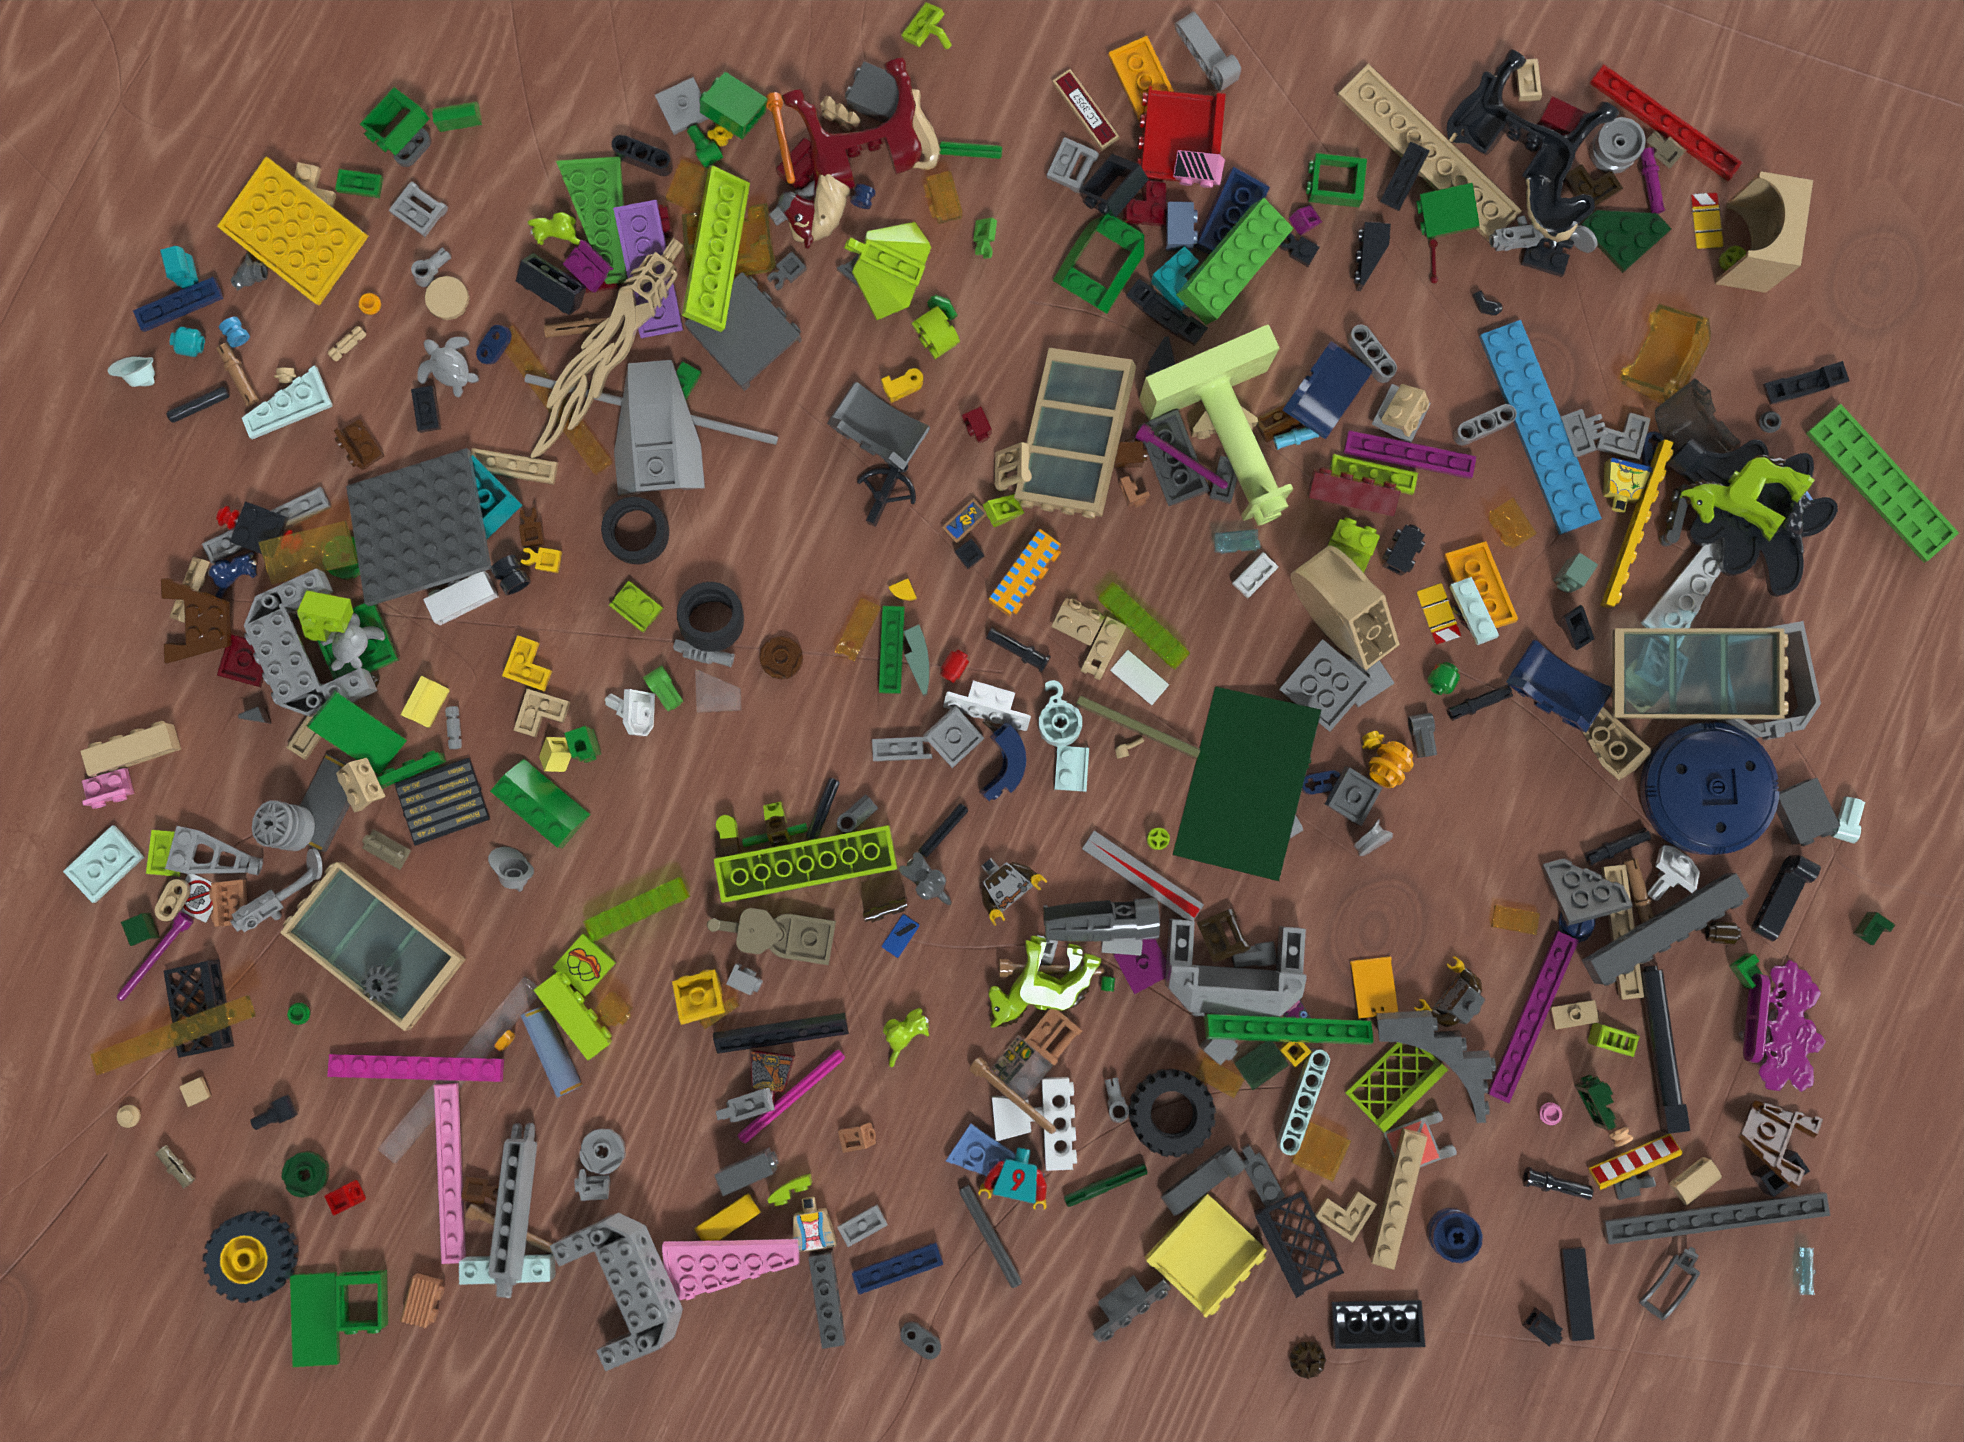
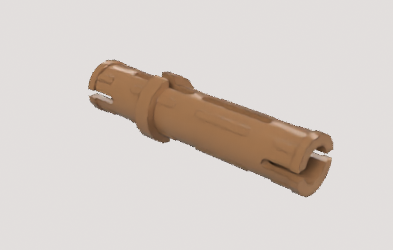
M588 317L581 321L544 324V333L546 338L583 333L590 335L596 327L609 317L590 319ZM573 327H575L574 329L559 330V329H564V328H573Z
M229 343L217 346L216 350L224 362L223 367L225 371L230 373L245 405L252 406L258 403L259 399L241 368L242 363L236 358Z
M1638 858L1625 860L1624 864L1626 865L1635 900L1633 904L1634 907H1637L1642 924L1654 917L1650 905L1652 901L1651 898H1648Z

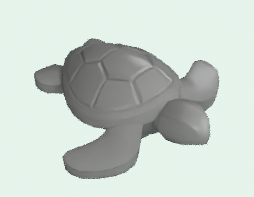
M465 337L451 338L446 342L444 348H439V345L432 340H425L424 348L431 355V358L420 365L417 373L419 382L425 384L432 372L440 383L453 387L454 395L460 398L463 394L462 387L467 382L476 383L479 381L476 374L469 373L466 359L457 352L458 349L470 344L468 339Z
M353 613L345 633L331 632L327 642L321 641L323 646L332 643V651L336 657V660L331 665L333 671L341 669L344 663L349 662L352 667L360 669L362 662L358 657L365 651L368 639L384 640V632L374 626L359 627L360 619L356 613Z

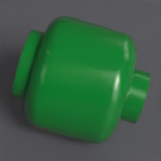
M1449 662L1436 664L1427 678V683L1431 687L1430 690L1436 695L1451 694L1460 680L1458 668Z

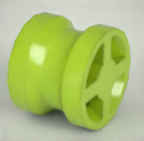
M1740 246L1728 248L1719 258L1720 267L1727 271L1746 255L1745 250Z
M1154 828L1147 834V844L1154 850H1161L1169 844L1170 836L1165 829Z

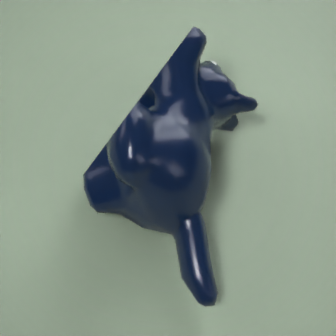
M253 552L237 556L232 562L227 559L218 561L209 568L208 575L213 578L214 583L219 588L215 597L221 599L227 588L241 575H249L251 578L257 576V562L251 559L254 556Z

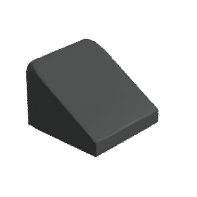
M261 707L252 708L238 715L239 719L271 724L267 710Z

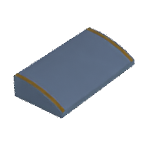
M542 1006L522 1014V1020L556 1097L558 1098L583 1086L547 1007Z

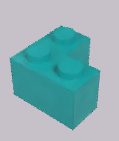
M1185 246L1158 269L1151 279L1153 286L1171 305L1181 312L1187 305L1176 294L1188 281L1187 278L1197 270L1199 261Z

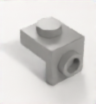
M585 1169L580 1170L579 1178L575 1179V1191L579 1192L581 1201L608 1199L610 1188L609 1175L587 1177Z

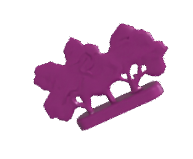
M1789 960L1785 966L1776 965L1771 969L1770 975L1776 985L1771 994V981L1767 975L1756 973L1751 978L1756 986L1752 989L1749 988L1743 1057L1748 1062L1758 1063L1762 1060L1765 1051L1768 1058L1760 1067L1758 1074L1765 1082L1766 1089L1780 1091L1787 1080H1791L1792 1085L1802 1092L1806 1088H1810L1814 1083V1068L1806 1056L1809 1053H1818L1826 1041L1821 1034L1816 1032V1026L1813 1021L1804 1018V1012L1816 1004L1821 996V991L1812 982L1811 976L1807 971L1800 970L1796 962ZM1779 983H1783L1781 988L1778 987ZM1786 990L1787 994L1782 999L1775 998V996H1779L1777 992ZM1769 1002H1773L1778 1010V1017L1775 1021L1767 1020ZM1777 1002H1781L1782 1007H1779ZM1768 1026L1771 1029L1773 1041L1765 1044ZM1771 1051L1776 1052L1777 1056H1772Z

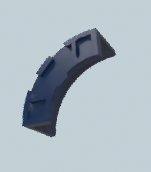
M1332 341L1310 370L1313 375L1311 377L1306 376L1283 408L1284 412L1324 439L1328 437L1373 372L1372 368Z
M1537 640L1531 642L1506 681L1522 697L1527 696L1536 701L1535 706L1547 714L1551 711L1563 719L1562 722L1585 733L1612 693L1610 686L1598 682L1572 668L1553 655Z

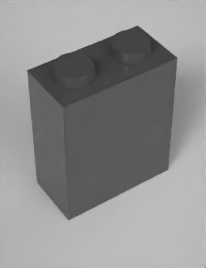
M864 61L861 68L858 67L855 71L853 86H849L846 91L845 99L847 106L852 110L885 123L894 114L898 104V90L895 79L886 70Z
M1818 778L1804 780L1779 792L1776 812L1792 845H1809L1815 842L1813 838L1829 836L1834 833L1833 829L1840 827Z
M766 1148L719 1169L714 1176L722 1195L725 1196L774 1174L778 1168L779 1160L775 1151L771 1152L770 1148Z

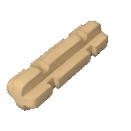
M356 326L352 330L353 333H348L336 344L337 347H332L328 351V355L334 361H338L343 353L346 354L358 343L357 340L361 341L366 336L365 331L361 327Z

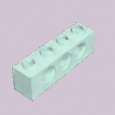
M524 1255L522 1280L516 1281V1283L550 1282L556 1277L554 1255ZM470 1256L459 1261V1285L494 1284L495 1279L490 1278L488 1273L490 1256Z

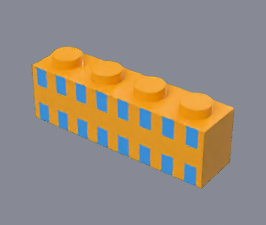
M1039 529L990 596L989 603L1009 617L1012 613L1017 614L1024 605L1021 603L1025 596L1030 597L1036 586L1033 584L1038 578L1042 580L1048 572L1047 565L1049 562H1055L1061 554L1059 550L1061 543Z

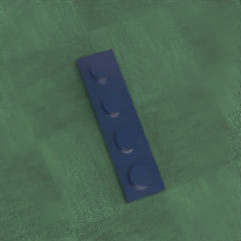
M211 277L135 309L133 312L140 330L146 332L220 301L224 297L217 280Z
M937 1242L852 1271L851 1274L858 1295L942 1266L944 1262Z

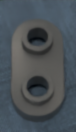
M421 128L396 156L393 155L396 162L402 167L412 166L431 145L430 135L425 129ZM419 139H424L422 143L418 144ZM409 154L408 159H403L404 155Z
M914 1321L907 1322L902 1326L900 1333L902 1342L916 1353L929 1360L936 1358L940 1354V1340L923 1326ZM909 1331L915 1332L916 1336L914 1338H909L907 1333ZM929 1344L934 1347V1350L931 1352L925 1348Z

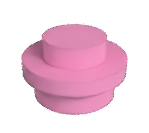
M1545 1103L1539 1110V1117L1545 1124L1555 1125L1562 1118V1110L1555 1103Z

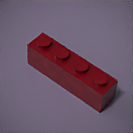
M1320 467L1319 470L1313 469L1307 493L1309 498L1395 516L1401 490L1396 487L1397 484L1387 481L1379 484L1375 483V479L1369 477H1362V480L1353 478V474L1341 472L1340 475L1333 474V470Z

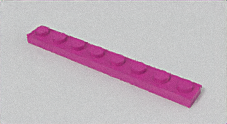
M329 1054L327 1077L503 1082L504 1059Z

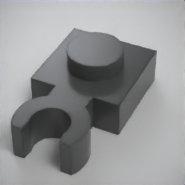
M790 252L776 265L779 271L769 274L767 279L769 282L773 279L779 280V283L775 285V289L778 291L782 289L786 279L792 283L807 268L793 252Z

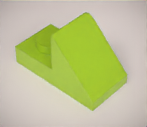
M1015 494L990 500L982 505L993 527H998L1024 514L1020 503L1014 498Z

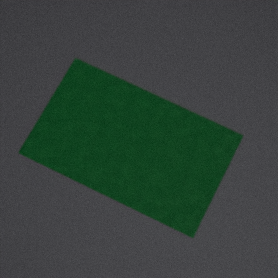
M1215 686L1199 748L1200 753L1196 760L1173 855L1279 881L1322 710Z

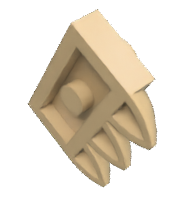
M830 96L824 97L820 106L822 115L830 122L834 120L847 133L858 132L862 129L860 119L854 112L848 113L842 104L836 105Z

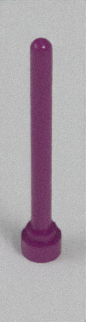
M1146 423L1139 429L1135 437L1138 440L1147 443L1151 442L1220 488L1226 489L1228 487L1226 480L1156 436L1155 432L1152 431V427Z
M179 912L174 917L171 930L117 994V1000L124 1001L177 935L191 927L194 923L192 918L183 912Z

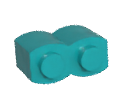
M172 246L160 250L168 279L183 289L199 283L193 257L185 253L183 248Z

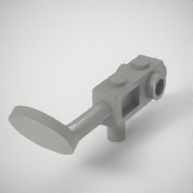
M1520 216L1517 218L1518 227L1496 229L1489 236V244L1491 248L1495 247L1496 251H1509L1516 248L1537 246L1541 238L1545 237L1540 231L1534 229L1533 224H1527L1525 216ZM1577 225L1570 239L1574 241L1575 247L1582 252H1592L1597 247V239L1594 233L1585 226Z
M308 850L306 857L308 871L296 882L277 894L269 890L231 914L233 919L230 922L238 932L242 929L245 933L270 916L274 920H279L282 916L279 910L284 908L281 901L313 880L321 878L322 860L318 850Z

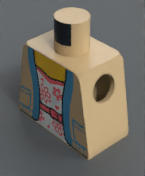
M815 1197L801 1199L803 1211L796 1212L793 1218V1239H798L799 1252L836 1246L837 1238L827 1208L816 1209Z

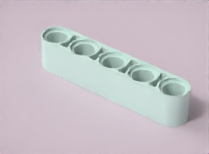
M1319 1048L1311 1049V1053L1305 1058L1277 1138L1278 1148L1286 1155H1294L1300 1149L1329 1066V1055ZM1317 1053L1323 1055V1061L1319 1065L1313 1063V1057ZM1314 1074L1316 1078L1315 1083L1312 1086H1307L1305 1082L1306 1077ZM1304 1095L1307 1096L1308 1104L1300 1107L1298 1105L1299 1098ZM1294 1117H1300L1301 1124L1297 1128L1291 1127V1120ZM1287 1138H1292L1294 1142L1290 1149H1284L1283 1142Z

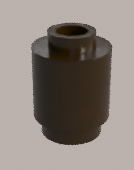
M1712 921L1707 923L1704 935L1706 941H1711V943L1736 944L1737 940H1740L1741 929L1737 927L1735 922Z

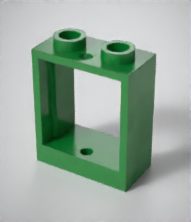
M393 87L360 125L365 130L364 135L372 143L377 141L375 144L385 153L390 151L396 156L430 118L419 105ZM402 109L409 112L385 139L379 135Z
M1316 153L1313 160H1310L1308 164V173L1311 174V179L1307 181L1305 192L1309 194L1308 202L1359 208L1364 196L1367 159ZM1320 165L1353 168L1352 194L1318 190Z
M387 1270L342 1272L335 1276L336 1332L344 1331L345 1335L357 1334L361 1330H367L368 1334L381 1332L388 1325ZM377 1284V1320L349 1321L348 1285Z

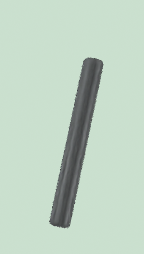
M969 1185L962 1187L959 1193L1012 1288L1019 1286L1022 1280Z

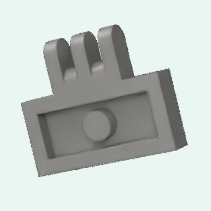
M1581 409L1561 416L1575 457L1597 451L1593 440L1608 435L1607 430L1599 433L1597 431L1605 427L1604 422L1596 425L1594 423L1602 419L1601 414L1586 419L1584 411Z

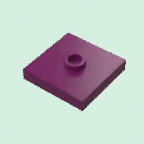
M1143 939L1141 955H1113L1134 995L1165 978L1166 959L1155 939Z

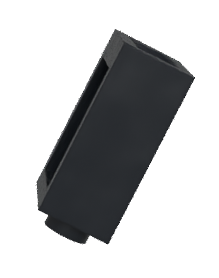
M1111 154L1079 192L1084 198L1083 203L1089 209L1095 208L1103 215L1108 214L1116 218L1149 179L1140 164ZM1118 176L1125 178L1107 200L1101 198Z

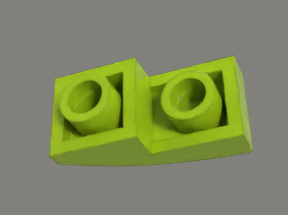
M811 1173L792 1179L780 1186L767 1199L768 1204L774 1202L775 1206L788 1203V1199L792 1197L791 1189H794L795 1192L807 1190L808 1186L812 1184Z

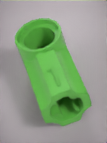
M662 665L643 677L653 693H656L668 712L684 702L671 683V677Z

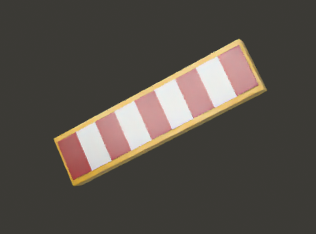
M1667 1134L1589 1168V1173L1601 1190L1682 1155V1151L1671 1134Z

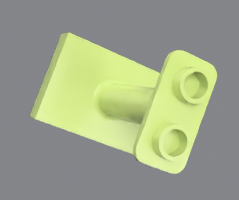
M1269 324L1146 377L1139 398L1149 421L1202 400L1249 502V505L1241 515L1243 521L1254 517L1258 526L1266 524L1282 515L1280 511L1288 507L1286 498L1292 492L1293 487L1291 484L1278 488L1232 387L1268 371L1280 349Z

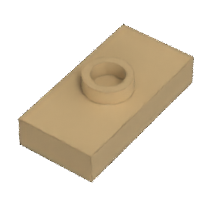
M1526 59L1523 67L1515 71L1518 100H1541L1542 91L1538 59Z
M1595 1000L1552 1006L1549 1009L1552 1026L1555 1030L1599 1022Z

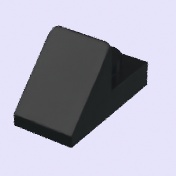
M1582 605L1562 616L1557 622V625L1567 632L1571 646L1576 651L1595 640Z

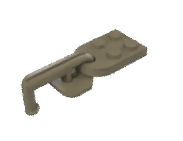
M748 908L742 912L739 923L713 918L707 921V928L711 932L720 930L737 933V947L745 953L761 954L770 948L775 955L781 958L829 965L836 921L794 914H783L773 919L766 910Z

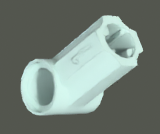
M1843 798L1837 818L1840 827L1833 829L1834 833L1831 834V837L1853 844L1858 841L1861 834L1859 823L1865 802L1857 798Z

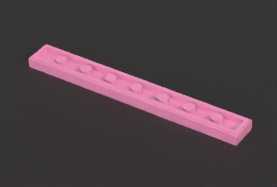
M437 1083L434 1085L441 1264L459 1263V1261L466 1257L463 1201H461L463 1181L458 1083Z

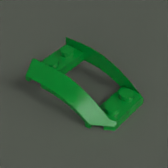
M1108 214L1102 215L1089 222L1067 255L1053 281L1108 314L1132 273L1144 258L1145 235L1117 217L1115 218ZM1096 232L1131 252L1108 289L1073 268Z

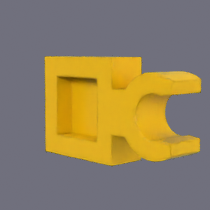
M539 547L538 553H535L530 548L523 549V552L530 553L531 555L529 560H521V563L530 566L536 563V570L552 573L559 572L561 551Z

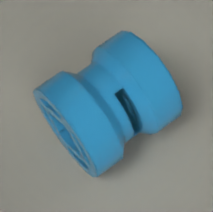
M230 317L219 325L220 331L223 335L227 336V342L231 347L241 346L250 338L248 332L242 328V323L238 317Z

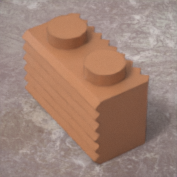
M419 1273L412 1276L400 1321L427 1328L432 1322L434 1323L439 1311L436 1309L437 1301L441 1300L444 1294L443 1280Z

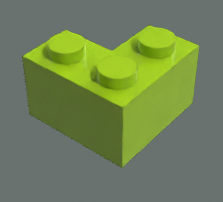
M306 590L297 610L305 638L327 642L331 632L345 633L353 615L350 599Z

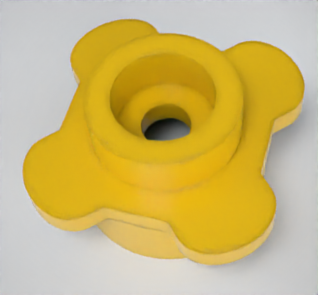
M716 124L713 130L708 131V138L712 139L717 146H725L729 139L733 138V134Z
M1378 731L1364 735L1362 737L1364 743L1362 748H1369V750L1378 748L1383 742L1382 738H1384V735H1380Z

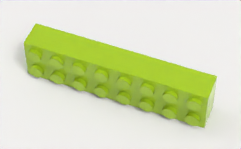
M889 825L714 859L721 903L898 870Z

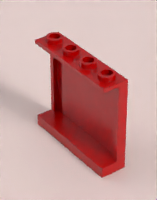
M1152 86L1148 87L1146 93H1142L1141 106H1145L1139 122V127L1143 128L1142 136L1138 138L1137 148L1141 149L1140 158H1137L1136 163L1141 165L1148 179L1180 182L1173 177L1178 150L1221 154L1226 94L1217 93L1215 96L1159 91L1152 90Z

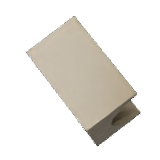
M1760 171L1727 202L1726 208L1737 212L1747 223L1751 235V249L1720 277H1716L1715 284L1766 293L1801 266L1813 180Z

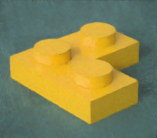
M517 635L502 676L545 692L552 671L532 664L540 643Z

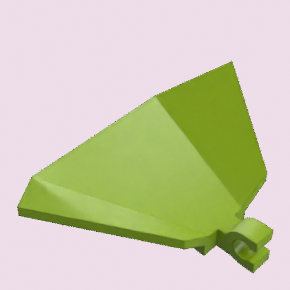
M911 222L867 231L864 244L850 237L846 241L844 249L860 254L851 272L876 321L909 307L931 250L930 243L917 224Z

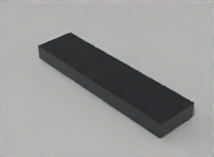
M1562 1248L1561 1256L1570 1340H1595L1585 1248Z

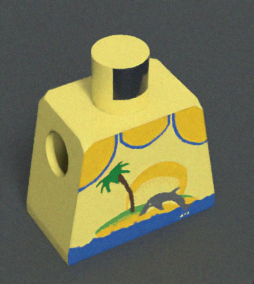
M1610 458L1605 462L1603 496L1614 499L1613 511L1625 512L1627 503H1634L1640 499L1652 467L1616 458Z

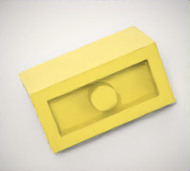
M421 676L401 715L430 728L450 690Z

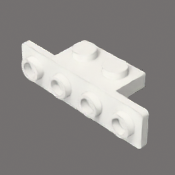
M973 681L968 697L947 692L943 705L944 708L950 710L956 706L961 713L975 718L987 719L996 724H1004L1006 722L1016 730L1027 731L1031 719L1030 715L1010 710L1015 696L1014 692Z

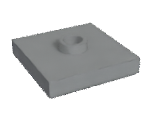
M693 77L655 95L674 135L709 119L700 113L699 99L702 94Z
M1353 658L1349 660L1373 680V683L1355 702L1357 708L1394 684V681L1380 660L1366 671Z
M956 706L923 735L952 768L984 739Z

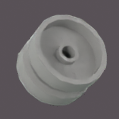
M1619 117L1615 118L1612 122L1605 123L1591 141L1589 153L1592 162L1605 173L1610 171L1614 174L1622 173L1643 152L1646 142L1644 131L1638 123L1629 118Z

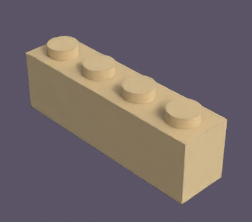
M160 721L151 724V728L145 730L144 728L134 729L130 731V735L124 737L123 735L110 737L109 742L103 744L102 742L89 744L87 749L81 750V755L87 775L96 777L179 751L181 747L174 725Z

